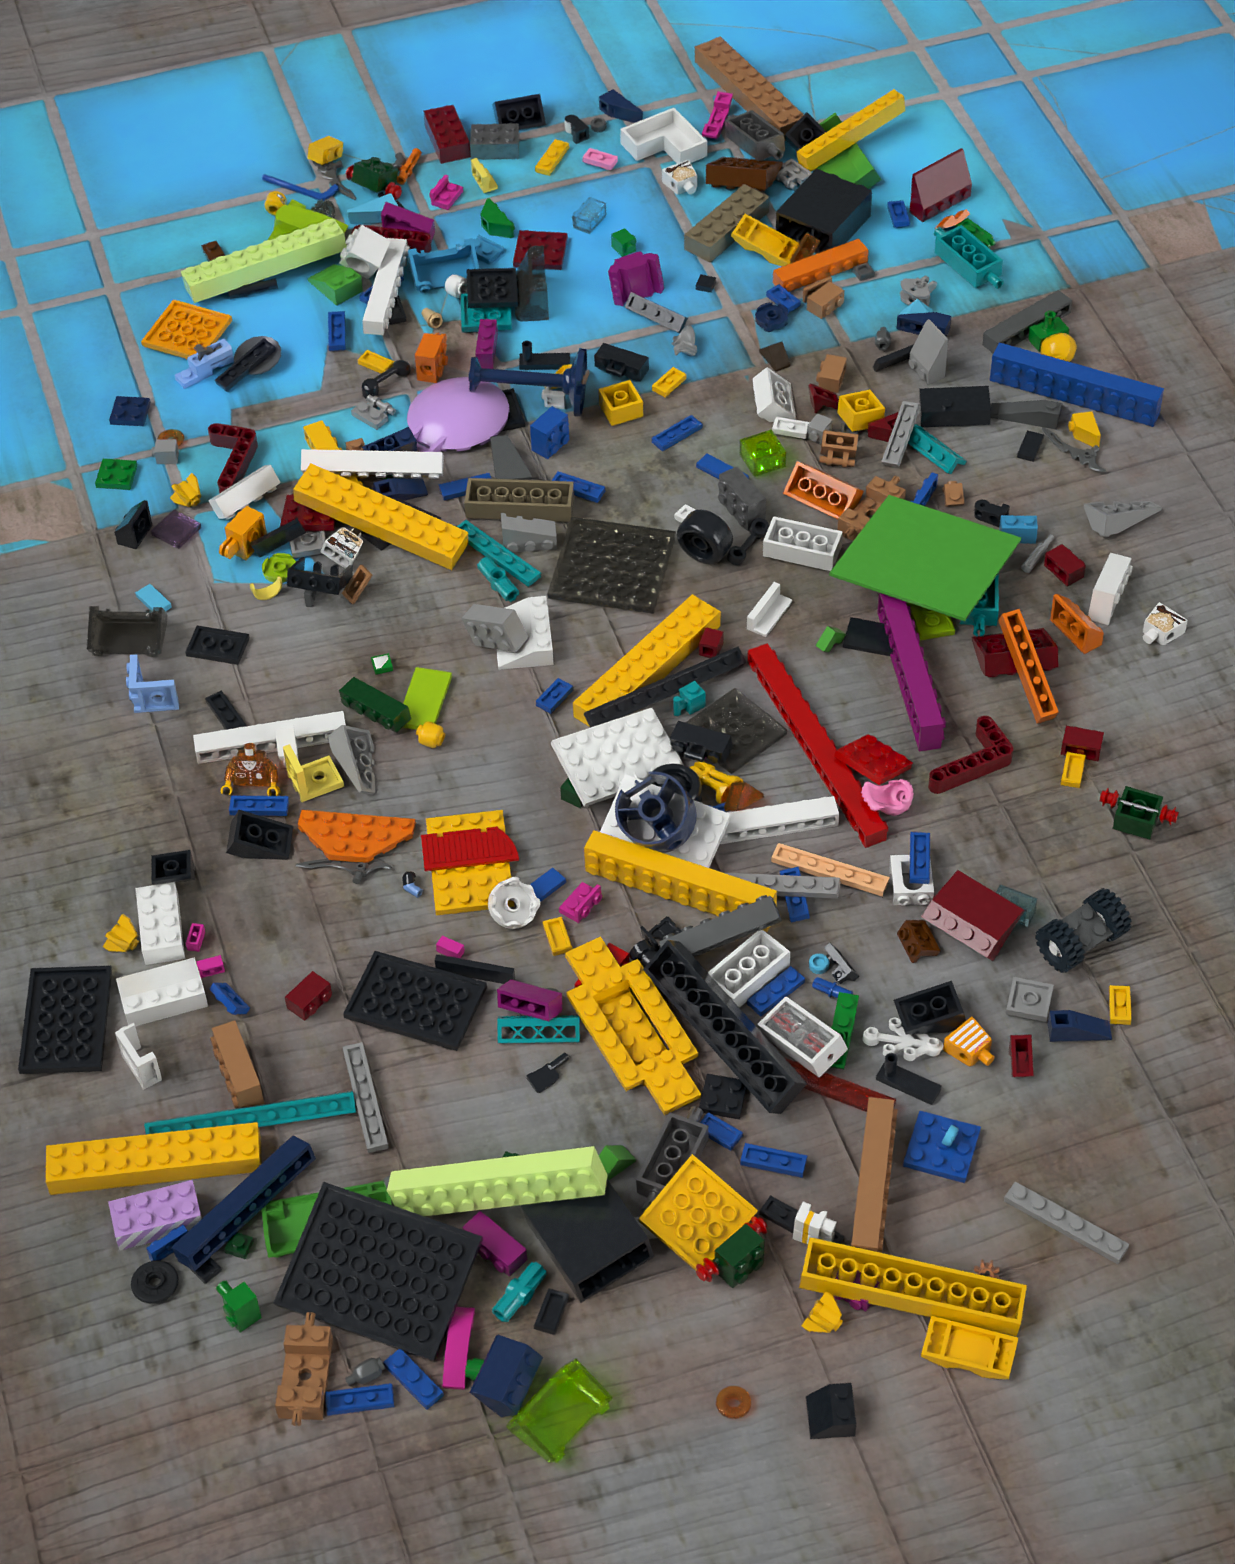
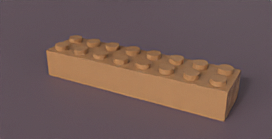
M869 1097L851 1246L882 1253L898 1109L893 1108L894 1100Z

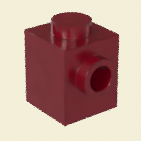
M706 627L699 642V655L708 658L719 655L724 644V631Z

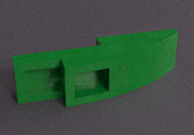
M842 992L838 994L831 1029L841 1035L848 1050L831 1068L845 1069L855 1025L859 995Z

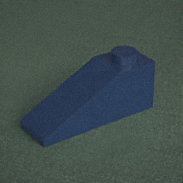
M938 312L899 314L897 316L896 329L919 335L926 320L930 319L947 337L951 328L952 316Z

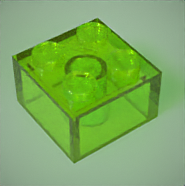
M772 429L740 439V456L754 477L786 467V451Z

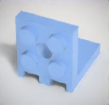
M130 655V663L126 664L127 674H129V677H126V686L129 688V699L134 704V713L179 710V700L174 680L143 682L138 655Z

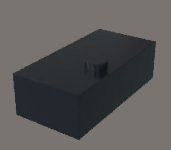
M989 386L920 388L919 405L922 428L990 425L991 405Z

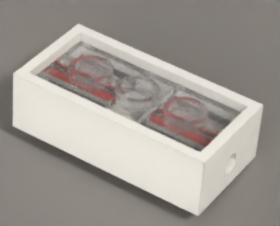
M786 996L757 1024L762 1034L772 1044L817 1077L824 1074L848 1050L840 1034Z

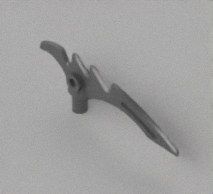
M312 161L314 166L321 167L317 170L318 172L326 173L322 175L323 178L332 180L329 182L331 186L336 184L340 186L339 192L354 200L357 199L353 192L344 187L337 178V169L343 167L341 161L324 165Z
M1044 427L1042 428L1046 436L1061 451H1070L1072 459L1079 457L1080 464L1083 465L1088 462L1089 468L1099 472L1106 471V469L1101 468L1096 463V453L1100 450L1097 445H1094L1091 449H1078L1064 443L1054 432Z
M320 859L295 865L296 867L304 868L324 866L342 868L354 875L352 881L355 884H359L361 878L366 877L374 869H392L391 865L381 861H375L369 865V862L356 863L345 861L342 863L336 860Z

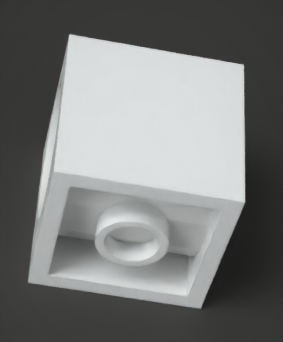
M361 225L358 230L355 229L352 235L348 236L345 242L347 247L340 254L341 261L339 264L350 267L359 275L369 279L379 269L390 240Z

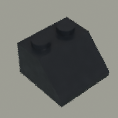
M806 112L784 135V139L798 151L826 133V131Z
M143 500L132 507L125 514L120 525L116 527L114 535L118 545L137 549L153 526L148 501Z
M191 850L151 855L152 885L195 880V866Z
M852 1383L828 1384L806 1396L810 1439L855 1437L856 1416Z

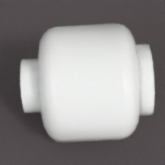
M459 275L449 276L445 282V291L453 297L461 298V294H467V279Z

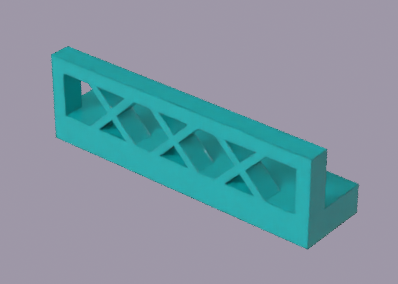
M914 424L908 441L909 445L948 474H952L957 464H966L967 460L920 425Z
M557 1015L552 1020L546 1021L531 1016H498V1043L580 1042V1017L578 1015ZM526 1026H531L536 1031L532 1038H526L521 1033ZM546 1026H552L557 1031L552 1038H546L541 1033ZM566 1026H575L576 1037H566L561 1031ZM502 1027H511L516 1033L511 1038H502Z

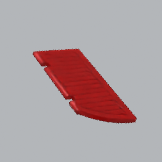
M498 826L487 827V832H481V829L478 828L443 832V837H437V833L421 835L425 871L519 861V855L513 841Z

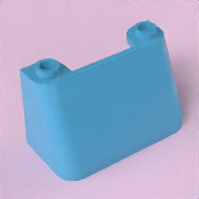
M465 239V244L462 246L456 244V248L425 253L424 250L418 253L416 248L409 249L408 263L416 290L426 293L432 289L443 288L449 276L459 275L467 279L466 269H479L473 239Z

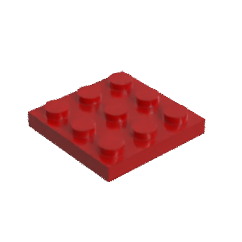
M869 734L837 749L834 757L878 785L911 769L913 764L906 756L897 753L890 746L883 744L876 737Z

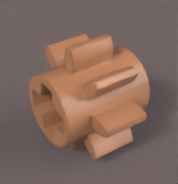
M982 1259L980 1267L974 1266V1271L978 1275H983V1273L989 1271L990 1274L987 1277L1000 1279L996 1275L1000 1271V1267H994L993 1260L985 1263Z

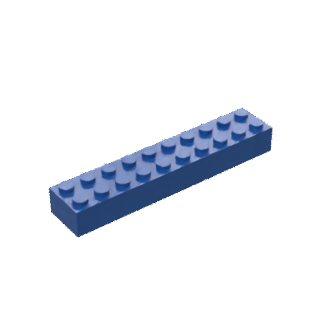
M1000 342L992 355L990 381L1154 427L1160 414L1164 388Z

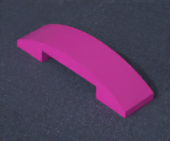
M717 92L714 108L708 123L705 124L702 131L703 137L717 139L720 136L729 114L733 94Z
M456 1307L449 1324L443 1370V1388L465 1390V1368L468 1360L475 1308Z

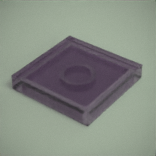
M173 510L151 530V534L179 549L202 527L201 523Z

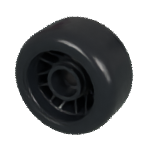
M698 509L690 512L677 529L676 535L680 547L691 558L703 564L719 562L733 543V535L726 522L718 515L707 510Z
M672 763L661 765L653 770L674 777L690 794L693 800L701 803V781L691 768ZM657 782L652 783L661 788L663 784H658ZM677 788L675 793L683 796L682 791Z

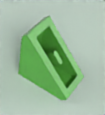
M606 1145L599 1154V1158L608 1175V1181L636 1162V1159L623 1145Z

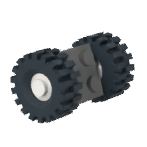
M1102 888L1087 897L1080 908L1061 920L1054 919L1038 929L1035 939L1038 940L1036 944L1040 947L1039 951L1043 953L1045 961L1048 960L1049 964L1054 966L1056 971L1060 970L1061 973H1066L1083 962L1084 954L1105 940L1108 942L1114 941L1128 932L1132 926L1130 924L1132 921L1128 917L1130 915L1129 911L1125 910V904L1120 902L1121 899L1119 897H1115L1113 891L1110 893L1109 889Z

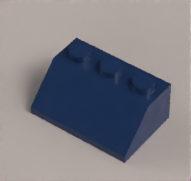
M496 1335L469 1393L500 1417L517 1415L543 1357L527 1344Z

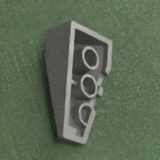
M1048 400L992 403L991 418L1056 430L1063 404Z

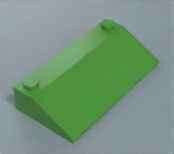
M834 113L819 125L828 132L842 122L837 114ZM857 143L816 168L829 174H835L839 178L857 185H863L867 189L882 180Z
M384 1181L343 1188L392 1205ZM319 1192L270 1201L262 1208L264 1238L268 1258L282 1257L295 1252Z

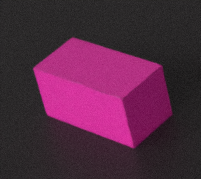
M191 924L186 940L188 951L200 952L205 935L204 924Z
M442 935L436 943V950L445 956L461 958L464 954V945Z
M221 955L196 961L201 978L225 972Z

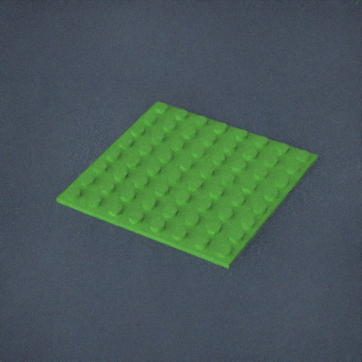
M888 495L829 572V576L954 617L958 620L966 621L1020 543L1021 537Z

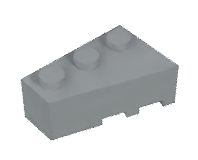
M501 513L503 546L511 552L557 549L555 521L537 518L527 520L523 519L522 516L517 515L514 518Z

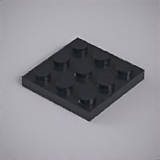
M516 268L466 269L468 308L518 307Z

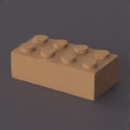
M236 1021L213 1027V1037H210L216 1061L218 1060L220 1064L221 1074L226 1080L227 1090L231 1093L234 1108L264 1104L259 1080Z

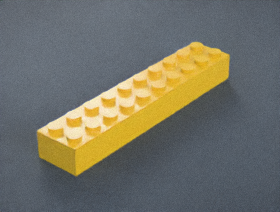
M310 463L293 488L295 502L450 570L454 568L468 545L467 531Z
M692 594L573 702V716L589 726L584 716L586 711L665 678L699 646L706 627L718 629L721 626V611Z
M593 830L584 846L586 872L607 878L610 881L625 884L628 887L643 890L646 893L661 896L664 899L679 902L685 906L697 908L702 912L706 911L715 914L718 917L724 911L730 910L732 912L737 910V907L741 904L754 903L758 897L763 895L771 896L777 905V890ZM767 927L762 930L768 932L770 927Z
M258 1122L46 1145V1184L50 1195L252 1173L262 1164L261 1135Z
M810 1237L799 1288L820 1293L827 1291L833 1296L860 1301V1299H864L873 1305L927 1317L935 1316L994 1332L1017 1336L1022 1320L1027 1285ZM857 1270L861 1272V1285L852 1283L856 1278ZM877 1281H879L880 1283L878 1287L874 1288V1286L877 1284Z

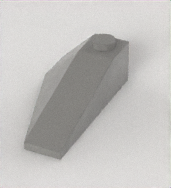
M1104 501L1084 503V509L1092 530L1098 532L1103 537L1118 534L1162 509L1161 506L1151 501H1130L1129 504L1114 501L1113 505H1105Z
M341 725L328 735L332 753L358 792L374 795L375 775L372 773V767L375 766V761L372 759L374 745L370 731Z

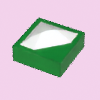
M389 653L371 657L375 675L393 671Z

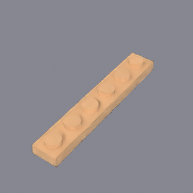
M778 843L771 857V862L789 868L799 867L800 871L818 877H838L843 885L882 897L890 878Z

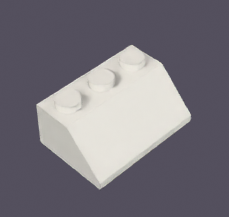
M766 367L753 378L758 416L769 422H774L776 417L795 420L796 414L791 383Z

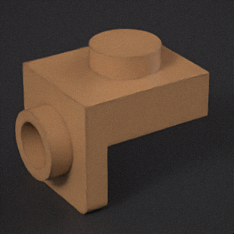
M949 481L944 484L942 491L945 495L946 507L964 505L962 483Z

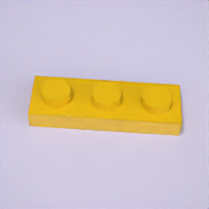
M555 139L535 166V172L550 176L568 151L569 143Z

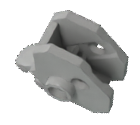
M927 276L921 279L918 277L916 279H903L900 282L902 289L900 291L901 301L909 306L912 303L910 300L914 302L916 299H919L929 307L930 293L936 288L937 282L931 281L928 283L930 279Z

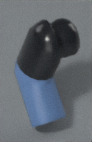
M412 871L405 872L402 876L403 889L419 898L423 889L414 885L415 873Z

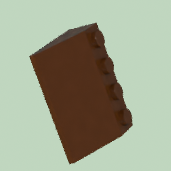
M723 156L706 164V184H711V187H721V185H724L729 189L741 187L745 184L751 188H756L757 191H766L767 188L772 186L783 162L757 161L756 159Z

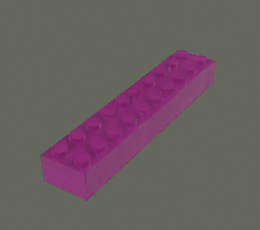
M879 593L877 614L880 623L885 625L886 635H889L890 648H893V654H890V658L918 750L920 752L941 749L942 741L945 739L943 728H946L945 718L941 717V705L936 701V689L932 688L931 674L928 675V663L923 659V647H919V634L915 633V621L910 618V606H907V602Z

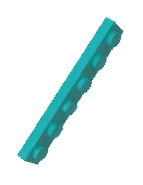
M464 520L456 526L468 532V545L485 557L491 558L495 564L526 586H531L541 578L540 571L469 521Z

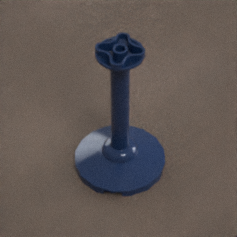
M579 348L571 368L566 369L564 374L481 368L478 358L471 357L468 378L469 390L475 391L480 382L562 388L563 392L569 395L574 416L581 417L580 414L583 413L586 384H582V380L587 371V349Z

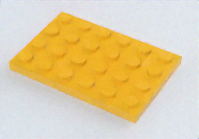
M503 810L426 818L427 834L437 833V837H443V832L478 828L481 829V832H487V827L496 826L505 833ZM509 862L431 871L436 916L489 910L488 898L493 888L498 883L511 878ZM509 900L508 906L515 907L514 901Z

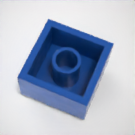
M551 406L530 425L531 449L533 452L549 459L563 445L568 443L570 438L568 414Z

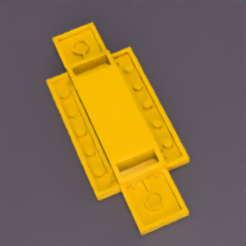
M601 936L566 952L565 958L582 983V985L566 992V996L624 1090L628 1091L641 1084L644 1087L646 1086L664 1116L700 1099V1091L682 1065L697 1058L698 1051L651 978L644 972V967L640 961L636 959L620 967ZM630 988L632 989V991H633L634 994L636 995L637 999L639 1000V1002H640L641 1005L643 1006L644 1010L646 1011V1013H647L648 1016L650 1017L651 1021L653 1022V1024H654L655 1027L657 1028L658 1032L660 1033V1035L662 1036V1038L664 1039L665 1043L667 1044V1046L669 1047L670 1050H667V1049H666L665 1045L663 1044V1042H662L661 1039L659 1038L658 1034L656 1033V1031H655L654 1028L652 1027L651 1023L649 1022V1020H648L647 1017L645 1016L644 1012L642 1011V1009H641L640 1006L638 1005L637 1001L635 1000V998H634L633 995L631 994Z

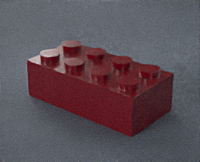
M446 105L423 111L425 128L440 164L471 157L470 142L454 105Z

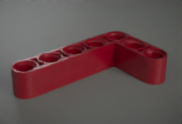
M361 225L355 226V227L353 228V230H352V233H353V231H354L355 229L358 230V228H359ZM363 225L385 238L407 239V246L410 249L416 248L418 253H421L422 250L425 253L431 252V237L426 232Z
M214 423L208 427L210 443L213 446L233 449L217 482L219 494L244 478L258 448L256 432L253 429Z
M980 716L976 724L975 735L985 749L931 770L928 788L932 793H943L1011 764L1013 746L991 717Z

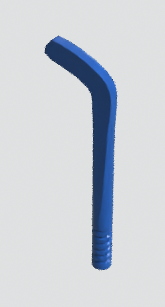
M266 174L262 177L264 181L320 201L330 198L339 190V187L335 184L327 191L318 193Z

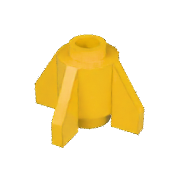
M191 473L186 478L187 481L171 486L175 492L170 499L174 503L187 507H195L200 503L201 494L198 479Z
M122 914L117 922L118 924L105 935L108 939L103 947L108 951H133L139 943V940H137L138 934L130 918Z
M825 1291L820 1300L817 1299L814 1307L809 1313L810 1317L807 1316L801 1326L813 1332L830 1333L832 1330L836 1332L843 1320L840 1319L842 1314L834 1296Z

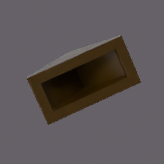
M782 341L759 349L760 354L775 372L790 367V361Z

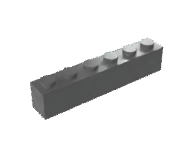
M1057 290L1019 313L1012 315L1005 321L1000 322L998 325L986 330L983 334L982 345L992 353H994L999 342L1014 346L1029 337L1030 327L1044 322L1046 311H1054L1056 317H1060V319L1070 314L1072 300Z
M763 895L758 897L756 902L741 904L737 907V910L732 912L730 910L724 911L715 919H704L698 926H687L681 930V933L676 935L674 933L668 934L663 937L664 940L659 941V944L662 947L667 940L679 941L693 957H696L782 922L774 899L771 896Z

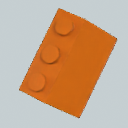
M1059 594L1053 595L1050 620L1083 654L1101 646L1104 635L1102 629L1097 627L1090 617L1085 615L1079 606L1074 604L1069 598Z

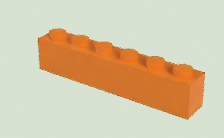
M858 238L773 270V284L775 286L781 285L788 292L867 263L869 250Z
M1020 609L1003 613L998 622L1036 723L1054 719L1059 711Z

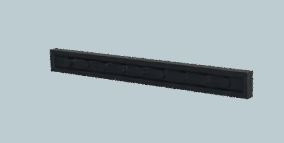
M738 646L586 711L584 716L590 728L622 718L679 693L680 688L693 681L697 684L703 683L747 662Z

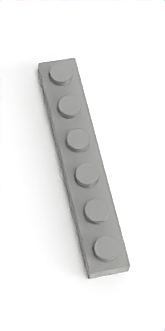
M725 873L777 890V896L838 898L841 884L838 877Z
M363 1042L342 1047L367 1151L372 1153L389 1149Z
M1014 1182L1004 1197V1202L1116 1264H1119L1129 1248L1127 1242L1017 1182Z

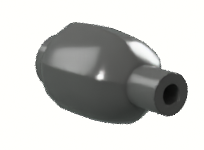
M881 327L876 333L875 345L879 350L884 351L891 344V335L886 327Z
M380 1357L377 1359L369 1358L358 1364L354 1368L353 1374L346 1377L345 1380L348 1386L356 1382L365 1384L380 1377L382 1371L386 1368Z

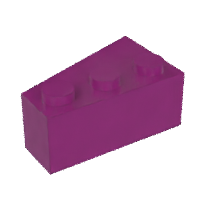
M385 202L381 212L382 227L426 232L430 234L432 242L435 234L433 219Z

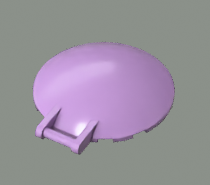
M469 377L446 379L423 390L413 400L407 414L408 427L418 442L417 451L446 452L447 449H456L458 452L470 450L471 446L483 445L489 442L490 437L497 436L508 421L509 404L503 391L490 382H480L475 391H470Z

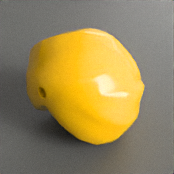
M1066 333L1053 334L1042 342L1040 354L1070 362L1076 352V342L1074 338Z

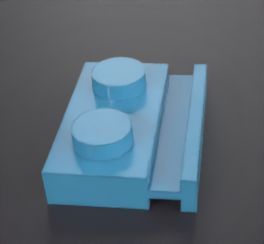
M481 235L473 239L477 259L489 265L500 256V253H504L503 246Z

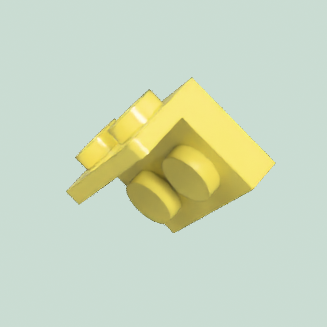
M477 158L471 159L472 176L483 193L498 189V185L488 169L484 168Z

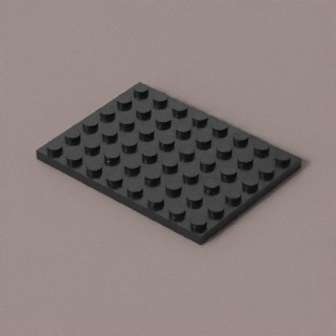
M323 1182L273 1304L304 1316L308 1312H310V1316L311 1312L315 1313V1320L435 1362L483 1237Z

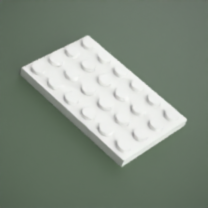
M653 708L560 737L551 742L553 750L584 807L615 797L625 774L644 781L649 775L648 772L661 765L672 763L684 765L678 753L671 746L670 739Z
M625 774L600 832L633 843L617 824L615 803L621 789L626 792L636 786L635 780L639 782L643 780ZM651 784L630 797L632 802L629 808H638L641 800L639 795L649 790L652 795H658L661 787ZM674 793L668 806L672 809L673 821L678 828L685 813L684 796ZM693 800L697 817L691 836L679 848L665 854L709 868L731 819V815ZM661 808L655 809L651 817L657 816ZM644 819L627 820L628 829L632 837L647 842L661 840Z

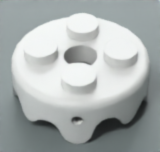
M512 877L498 883L488 898V909L492 918L499 925L509 929H519L527 925L534 919L540 906V899L535 896L533 887L520 882L519 877ZM509 900L516 903V909L509 908Z

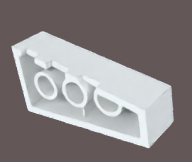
M1114 553L1109 554L1093 589L1088 613L1091 621L1109 625L1116 604H1118L1120 595H1122L1128 578L1132 573L1131 558Z

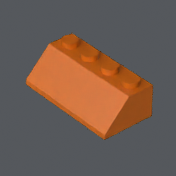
M797 461L783 494L838 519L847 508L854 510L858 506L864 490L806 463Z

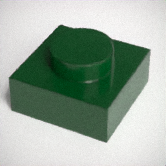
M237 1232L229 1239L225 1247V1253L246 1259L254 1242L253 1237Z

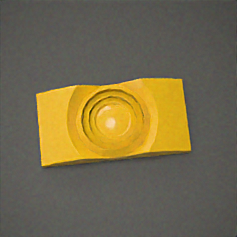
M747 214L743 215L731 234V237L745 250L756 251L769 263L779 266L790 264L802 245Z
M931 1316L921 1357L942 1367L961 1368L984 1378L1009 1379L1018 1337Z

